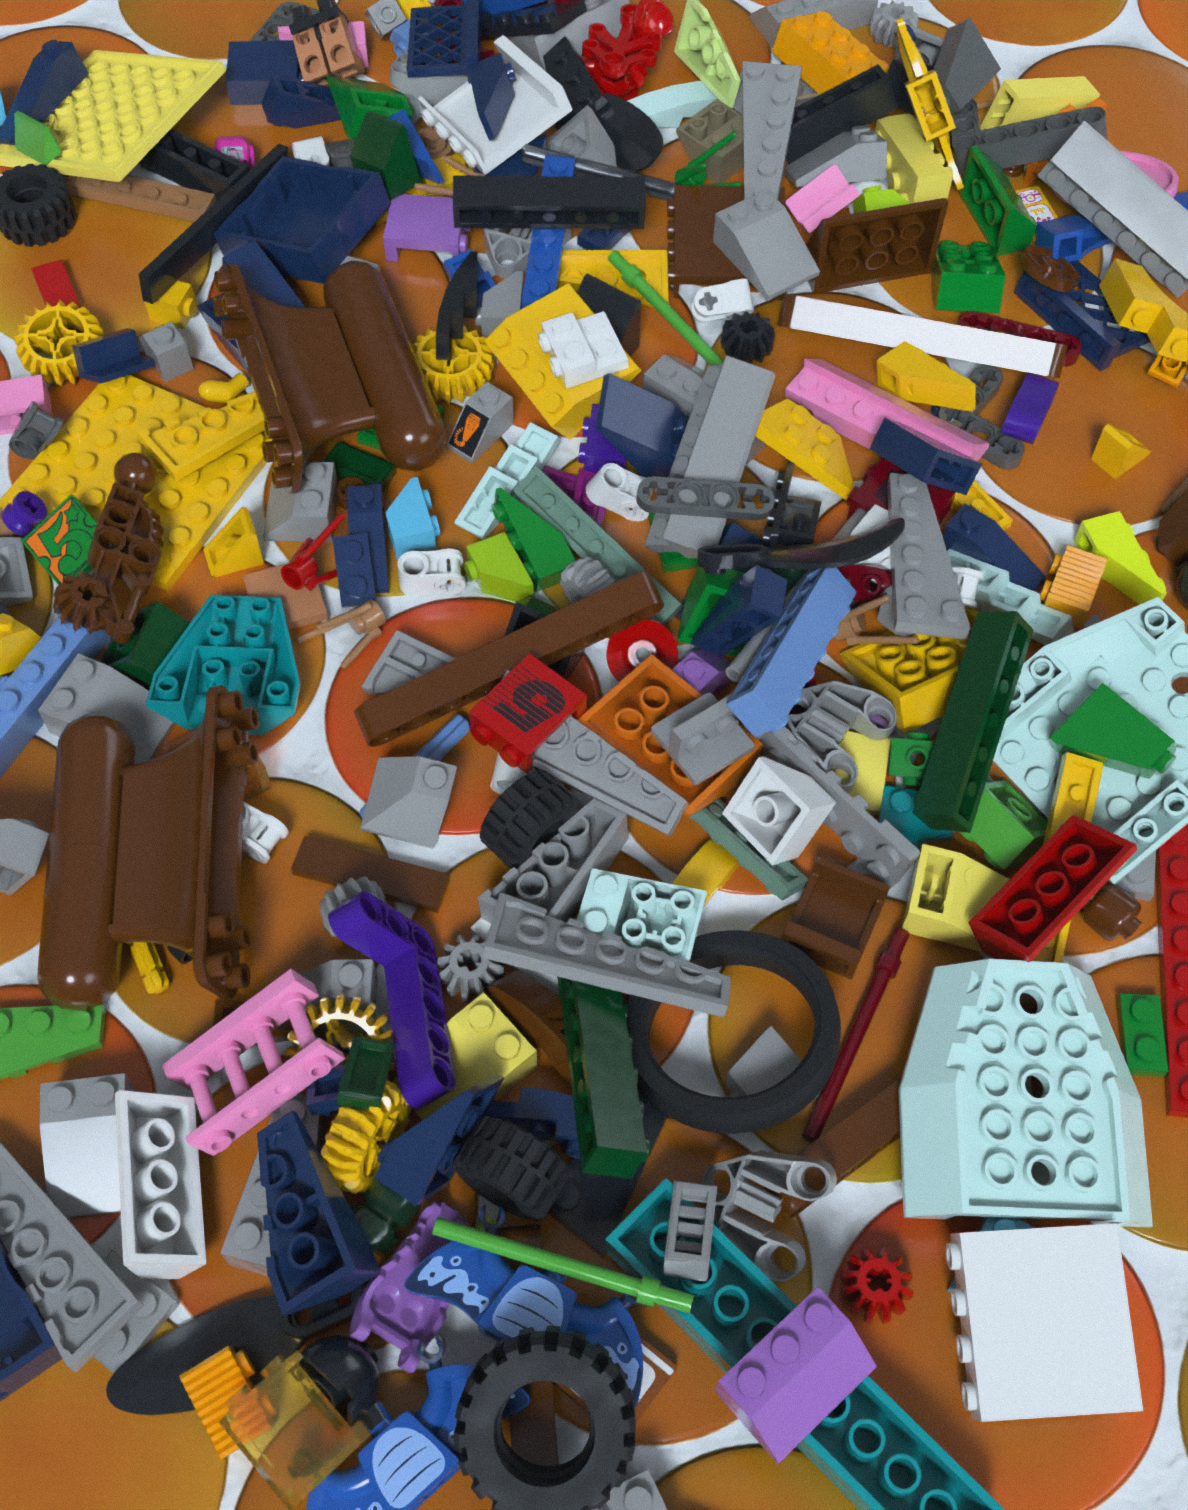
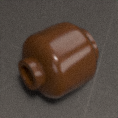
M1109 884L1106 887L1103 885L1082 907L1084 909L1082 918L1085 924L1106 941H1114L1120 935L1127 940L1142 924L1137 919L1141 911L1140 903L1117 884Z

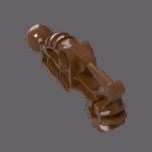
M136 452L124 454L114 466L115 482L94 531L87 554L88 563L94 569L92 575L84 574L82 570L76 577L67 574L54 592V613L61 615V625L73 624L74 633L80 627L85 628L89 634L94 631L103 630L107 635L113 636V639L119 644H126L131 640L134 623L140 610V601L142 596H145L149 591L164 545V526L162 521H160V516L157 510L149 509L148 503L143 500L145 494L149 493L158 482V468L147 455ZM115 578L124 580L132 592L128 603L125 604L121 617L112 590Z

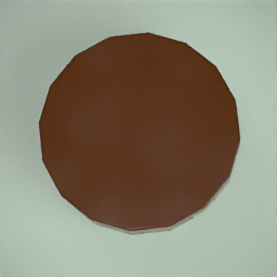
M1038 245L1027 246L1019 257V263L1032 278L1059 292L1070 293L1075 288L1079 280V273L1071 263L1061 257L1057 261L1051 257L1053 252L1048 248Z

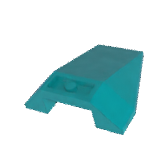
M210 595L153 674L146 700L147 707L186 730L196 732L204 718L206 696L209 688L222 685L229 692L236 690L240 692L244 708L255 707L257 709L260 719L259 728L249 730V735H265L293 716L296 712L301 684L281 598Z

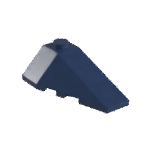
M50 40L43 44L42 50L33 58L0 130V144L15 145V112H22L43 123L89 74L72 42Z
M291 1111L258 1132L261 1186L266 1188L267 1215H263L264 1230L269 1231L271 1256L266 1257L267 1274L282 1314L288 1315L346 1295L381 1273L362 1226L297 1112Z

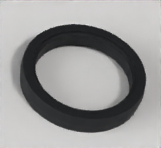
M743 930L707 933L696 937L690 959L691 963L707 969L728 965H744L765 969L789 981L808 1002L815 1019V1030L806 1056L785 1079L763 1091L738 1097H717L695 1092L677 1083L659 1066L650 1049L652 1022L662 1002L634 995L629 996L626 1024L628 1033L633 1038L631 1054L633 1066H636L638 1069V1084L648 1099L658 1109L674 1120L692 1128L714 1133L737 1134L753 1132L779 1124L800 1112L814 1100L829 1080L835 1067L840 1044L841 1021L830 983L822 970L809 956L797 947L779 938Z

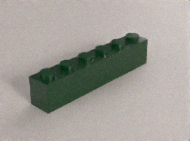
M1017 611L977 612L973 627L969 631L968 643L963 658L959 662L952 692L948 696L943 720L937 730L936 741L930 759L926 764L925 775L914 801L912 813L930 829L971 833L1034 631Z
M557 977L582 1173L632 1179L641 1162H645L649 1155L650 1141L649 1137L644 1134L642 1122L644 1105L638 1097V1069L636 1066H633L631 1054L633 1038L628 1033L626 1024L627 1003L623 1002L621 992Z

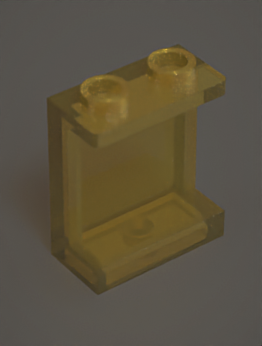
M299 1350L288 1359L282 1353L278 1355L260 1372L265 1378L253 1390L245 1384L224 1403L229 1411L219 1421V1424L288 1510L293 1509L370 1436L359 1421L350 1427L300 1366L299 1362L304 1356Z

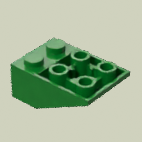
M327 76V82L347 137L357 138L365 113L369 111L388 118L405 109L410 120L412 119V110L406 95L383 83Z
M952 240L940 241L931 272L932 299L936 310L1000 313L1006 275L993 247H989L990 245L985 242H972L971 246L958 245V242Z

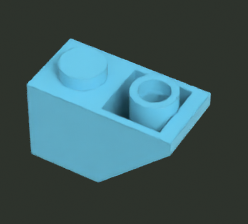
M418 477L411 478L385 512L388 532L396 560L409 551H436L435 537L440 536L436 515L430 516L428 510L432 509L428 489L421 490Z

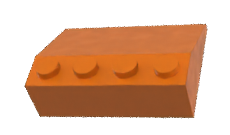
M652 654L577 719V721L596 733L612 747L684 798L689 803L683 814L687 818L693 816L736 787L747 776L758 757H760L763 743L740 726L754 742L753 751L700 784L694 785L651 734V727L703 695Z

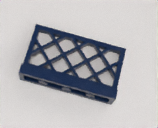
M467 0L465 5L411 8L407 57L408 78L467 74L468 84H471L467 66L481 61L482 19L480 0ZM439 23L444 24V25H442V26H440V27H437V26H436V25H438ZM453 30H456V31H457V32L454 33V34L449 33V32H451V31H453ZM425 31L428 32V34H426V35H424V36H423V35H420V34H422V33L425 32ZM439 38L443 39L442 41H440V42H438V43L435 42V40H437V39H439ZM452 45L457 46V47L454 48V49H450V48H449V47H451ZM423 47L428 48V49H426V50H424V51L419 50V49H421V48H423ZM437 54H441V55H442V56H440V57H438V58L433 57V56H435V55H437Z
M1078 260L1069 262L1079 273V280L1076 285L1078 291L1072 290L1070 293L1053 290L1032 278L1024 270L1014 294L1055 331L1077 337L1082 344L1080 353L1099 371L1108 368L1114 358L1151 342L1147 333L1142 332L1143 334L1129 331V328L1126 327L1118 329L1107 326V322L1118 323L1113 313L1107 312V308L1110 307L1099 287L1101 280ZM1085 289L1093 290L1099 295L1086 293ZM1085 303L1098 305L1100 310L1085 307Z

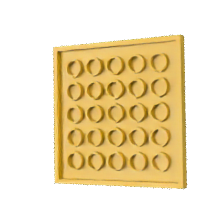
M126 375L108 382L99 383L61 427L52 443L47 445L3 495L0 499V509L2 508L3 510L8 504L13 503L14 497L19 492L28 491L38 496L44 502L48 516L68 496L73 494L94 518L99 521L115 482V464L124 454L132 452L144 453L153 460L158 468V482L149 493L145 494L143 500L148 503L149 509L157 510L160 521H162L164 526L162 554L151 584L168 592L267 464L263 457L262 443L272 441V439H268L266 433L262 431L176 482L139 441L137 432L147 428L150 432L165 427V422L178 418L179 422L198 416L197 411L206 407L136 377Z

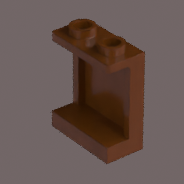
M817 857L809 881L791 921L787 923L781 940L803 951L818 966L852 980L882 910L890 886L874 875L860 874L848 869L838 860Z

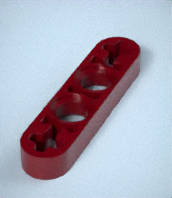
M977 311L964 312L959 317L957 324L966 327L973 326L982 330L988 329L993 332L1004 331L1009 335L1068 345V352H1066L1063 364L1064 367L1075 364L1082 349L1080 340L1073 335Z

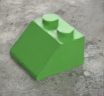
M1007 780L988 782L985 785L971 833L960 832V834L969 841H975L985 851L983 855L990 864L996 868L1008 870L1018 867L1043 846L1048 820Z

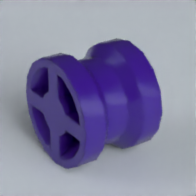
M28 491L19 492L14 497L13 503L8 504L1 512V518L8 529L18 535L25 536L47 516V508L44 502L38 496Z

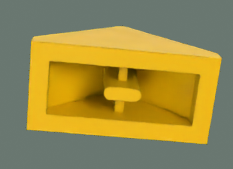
M1107 424L1102 430L1091 460L1116 480L1145 459L1152 451L1128 431Z
M243 506L203 549L210 574L214 577L264 564L249 510Z

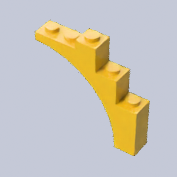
M1115 258L1099 287L1118 325L1147 333L1158 355L1186 362L1188 366V313L1160 290L1151 280L1143 266Z

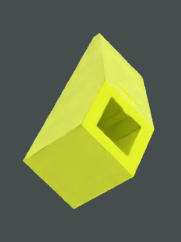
M1120 511L1081 522L1073 542L1079 549L1108 558L1101 578L1139 605L1157 597L1163 601L1167 594L1164 581L1155 573L1147 552L1141 549L1134 536L1132 526L1126 523Z

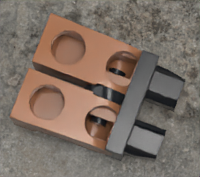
M317 0L319 13L311 15L310 8L306 5L292 9L293 23L289 25V29L293 35L303 81L328 87L327 76L350 78L365 72L362 61L358 57L347 16L339 9L335 0Z

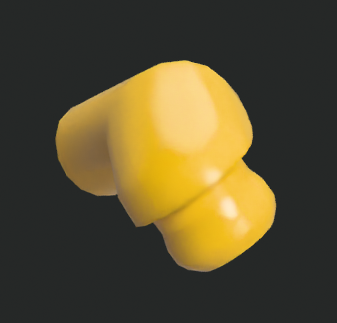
M237 373L228 382L216 380L202 382L198 391L200 396L207 401L227 404L228 400L236 398L249 386V381L243 374Z

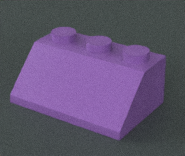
M817 1287L717 1382L714 1391L774 1461L779 1464L877 1366L852 1323L826 1294Z

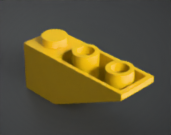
M907 341L902 342L876 360L878 386L905 401L970 412L976 409L975 383Z

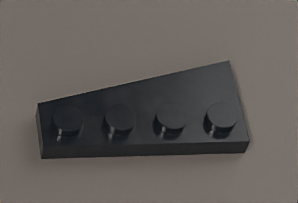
M576 0L516 11H503L492 15L489 12L481 13V38L501 37L502 35L510 37L554 34L587 11L585 1Z
M638 1082V1097L644 1105L642 1119L644 1134L649 1137L650 1150L646 1161L641 1162L632 1179L582 1173L581 1160L573 1158L567 1165L570 1176L548 1211V1214L603 1259L606 1254L605 1239L620 1224L632 1193L642 1176L648 1158L668 1119V1115L658 1109L648 1099Z

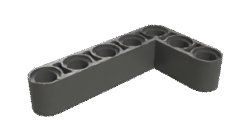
M971 99L960 111L951 114L956 126L955 129L951 130L955 164L960 175H964L971 146L977 145L1003 169L1052 159L1083 121H1086L1108 141L1106 112L1103 108L1096 106L981 130L977 102L974 99Z

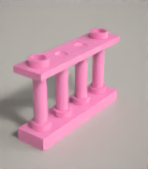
M289 969L162 1064L166 1078L193 1092L203 1122L202 1125L186 1136L187 1144L215 1156L217 1153L227 1149L233 1141L317 1079L326 1076L332 1068L345 1059L342 1051L321 1038L316 1039L305 1013V1006L319 997L314 983L294 970ZM290 1019L302 1050L283 1064L272 1036V1031ZM257 1043L269 1075L250 1088L239 1056ZM225 1067L236 1099L217 1112L207 1080Z

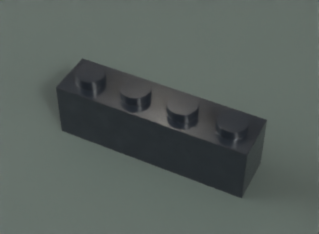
M879 64L795 108L786 161L789 164L840 133L850 132L854 126H865L876 119L884 118L888 113L898 108L890 77Z
M172 129L140 161L141 167L185 188L215 194L216 201L249 172L247 164Z

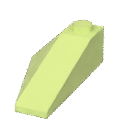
M687 0L674 53L721 102L733 108L741 79L726 42L708 10L698 0Z

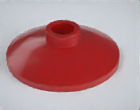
M645 619L610 637L606 650L607 664L618 682L623 680L643 662L636 657V650L640 647L647 648L650 655H654L671 670L677 665V643L672 633L664 625L651 619Z

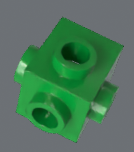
M907 732V739L891 738L887 776L903 778L902 785L921 786L926 764L930 759L935 741H929L930 734ZM912 753L921 756L922 763L920 766H915L911 763L910 755Z

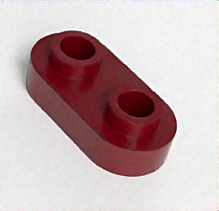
M856 563L837 567L857 593L853 598L855 601L870 602L883 596L884 590L892 585L891 571L883 566ZM872 579H875L877 582L876 591H873L870 587Z

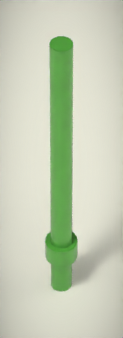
M616 250L610 253L608 261L622 274L621 279L630 288L634 287L710 366L724 363L715 351L643 278L644 274L636 265H630Z
M437 1217L435 1221L433 1235L637 1297V1303L654 1307V1304L657 1303L690 1314L694 1295L660 1285L661 1280L643 1275L642 1279L440 1217Z

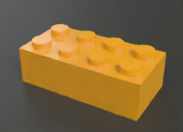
M825 11L783 19L772 52L786 65L802 66L801 78L818 94L836 87L877 64L886 73L889 69L885 61L877 58L870 52L868 46L855 39L848 29L840 26L833 20L832 15Z

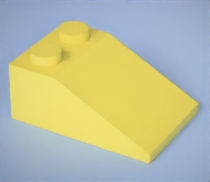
M483 992L447 1023L456 1078L455 1089L422 1109H412L421 1120H424L465 1090L499 1074L504 1077V1080L493 1101H497L538 1067L537 1051ZM397 1076L392 1083L398 1085V1088H400Z

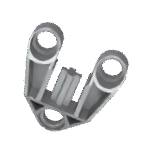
M423 47V48H421V49H419V50L424 51V50H426V49H428V48ZM408 52L400 54L390 65V83L415 98L422 96L431 106H435L468 81L467 74L408 78Z
M483 228L485 252L495 274L506 279L516 271H523V274L526 273L533 228ZM566 229L564 245L571 239L572 229ZM504 260L514 261L508 266L500 264Z
M838 681L804 688L801 691L802 698L797 704L801 705L805 712L796 715L788 714L789 721L785 727L797 740L801 741L815 754L817 766L820 769L828 771L841 769L849 774L850 781L842 785V789L849 794L856 784L858 768L852 757L839 746V743L844 740L849 729H854L873 740L887 739L892 734L897 721L896 710L889 700L874 691ZM880 714L888 720L889 725L883 729L878 728L870 721L869 717Z
M760 1150L709 1166L703 1174L702 1184L714 1185V1175L719 1169L726 1170L731 1183L729 1193L725 1194L717 1190L714 1225L770 1280L778 1282L787 1281L799 1274L804 1268L806 1261L805 1251L801 1244L776 1231L775 1227L739 1210L738 1207L773 1223L777 1214L780 1213L783 1199L749 1183V1179L777 1193H785L802 1200L815 1201L826 1197L836 1187L837 1177L832 1165L826 1160ZM817 1167L825 1174L826 1185L822 1191H813L806 1185L804 1177L808 1168ZM778 1247L788 1248L793 1253L795 1264L791 1271L781 1270L775 1264L774 1252Z

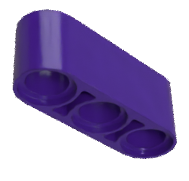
M1028 372L1010 407L1001 434L1033 445L1052 404L1059 382Z

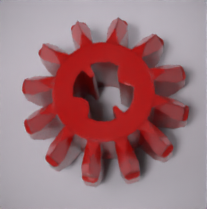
M869 1247L862 1249L861 1259L851 1254L846 1261L850 1269L841 1270L839 1274V1279L848 1284L841 1288L839 1292L840 1297L845 1299L853 1297L854 1301L848 1308V1311L854 1314L862 1307L865 1309L863 1317L866 1323H871L875 1312H877L883 1324L889 1323L891 1311L901 1316L906 1310L902 1300H910L913 1297L914 1292L904 1285L911 1281L913 1278L912 1273L908 1271L899 1272L898 1268L903 1263L902 1257H895L891 1263L887 1260L888 1249L886 1247L880 1248L876 1258ZM878 1278L884 1285L881 1289L879 1288L873 1292L868 1285L871 1281L873 1282Z

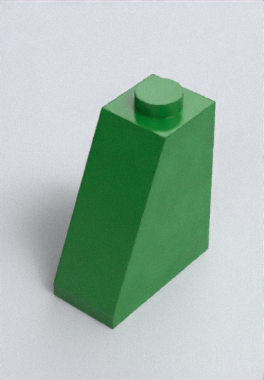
M1104 683L1049 738L1052 748L1060 754L1073 753L1103 762L1105 767L1150 779L1156 771L1160 774L1164 773L1176 759L1174 755L1176 752L1175 740Z

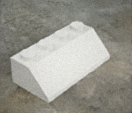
M118 1090L115 1093L123 1265L141 1279H180L207 1264L198 1148L187 1144L186 1136L197 1128L194 1097Z

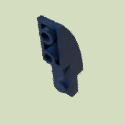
M522 1087L519 1102L492 1101L485 1116L511 1122L533 1134L541 1141H548L552 1137H556L563 1153L580 1159L573 1097L571 1095L546 1089Z

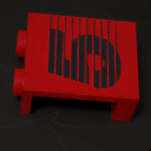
M529 653L469 711L470 732L478 743L483 746L489 745L499 752L500 757L507 765L513 768L518 767L528 774L532 770V754L570 716L577 720L586 712L587 695Z

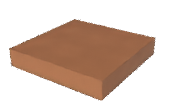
M285 564L243 575L248 596L281 598L288 630L328 620L319 585L312 591H309L305 586L299 590L289 587L281 576V568Z

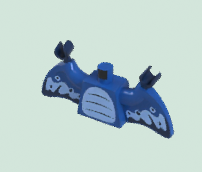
M484 1205L479 1212V1221L485 1227L486 1232L497 1235L498 1227L502 1226L505 1222L506 1211L503 1206H500V1220L496 1224H489L485 1219L486 1205ZM455 1241L442 1246L425 1258L405 1280L404 1287L407 1292L417 1296L448 1302L458 1307L478 1324L481 1334L496 1342L506 1336L510 1339L518 1336L520 1330L533 1327L534 1331H545L547 1326H561L560 1332L573 1334V1331L576 1330L587 1335L586 1340L593 1345L599 1342L609 1351V1358L613 1363H619L625 1373L628 1388L632 1390L634 1407H637L643 1378V1352L637 1327L627 1309L633 1304H644L637 1303L633 1296L624 1294L619 1299L614 1296L601 1306L577 1303V1293L564 1286L568 1276L543 1268L539 1273L523 1264L515 1270L501 1255Z
M437 1333L435 1335L436 1343L439 1347V1352L436 1354H430L426 1351L423 1338H421L417 1346V1355L423 1362L428 1363L430 1371L426 1372L428 1395L417 1412L406 1410L394 1420L382 1402L379 1401L372 1405L361 1418V1423L373 1440L357 1454L359 1464L343 1471L327 1464L319 1467L315 1464L314 1456L309 1450L302 1448L295 1451L296 1454L308 1460L309 1468L305 1472L300 1473L287 1466L289 1476L298 1481L305 1480L306 1478L314 1480L308 1496L306 1510H417L461 1469L458 1463L461 1455L460 1450L454 1446L453 1432L457 1422L455 1413L464 1386L475 1366L467 1364L443 1366L441 1357L446 1349V1340L442 1334ZM523 1388L517 1389L507 1401L503 1410L502 1420L521 1411L530 1404V1395Z

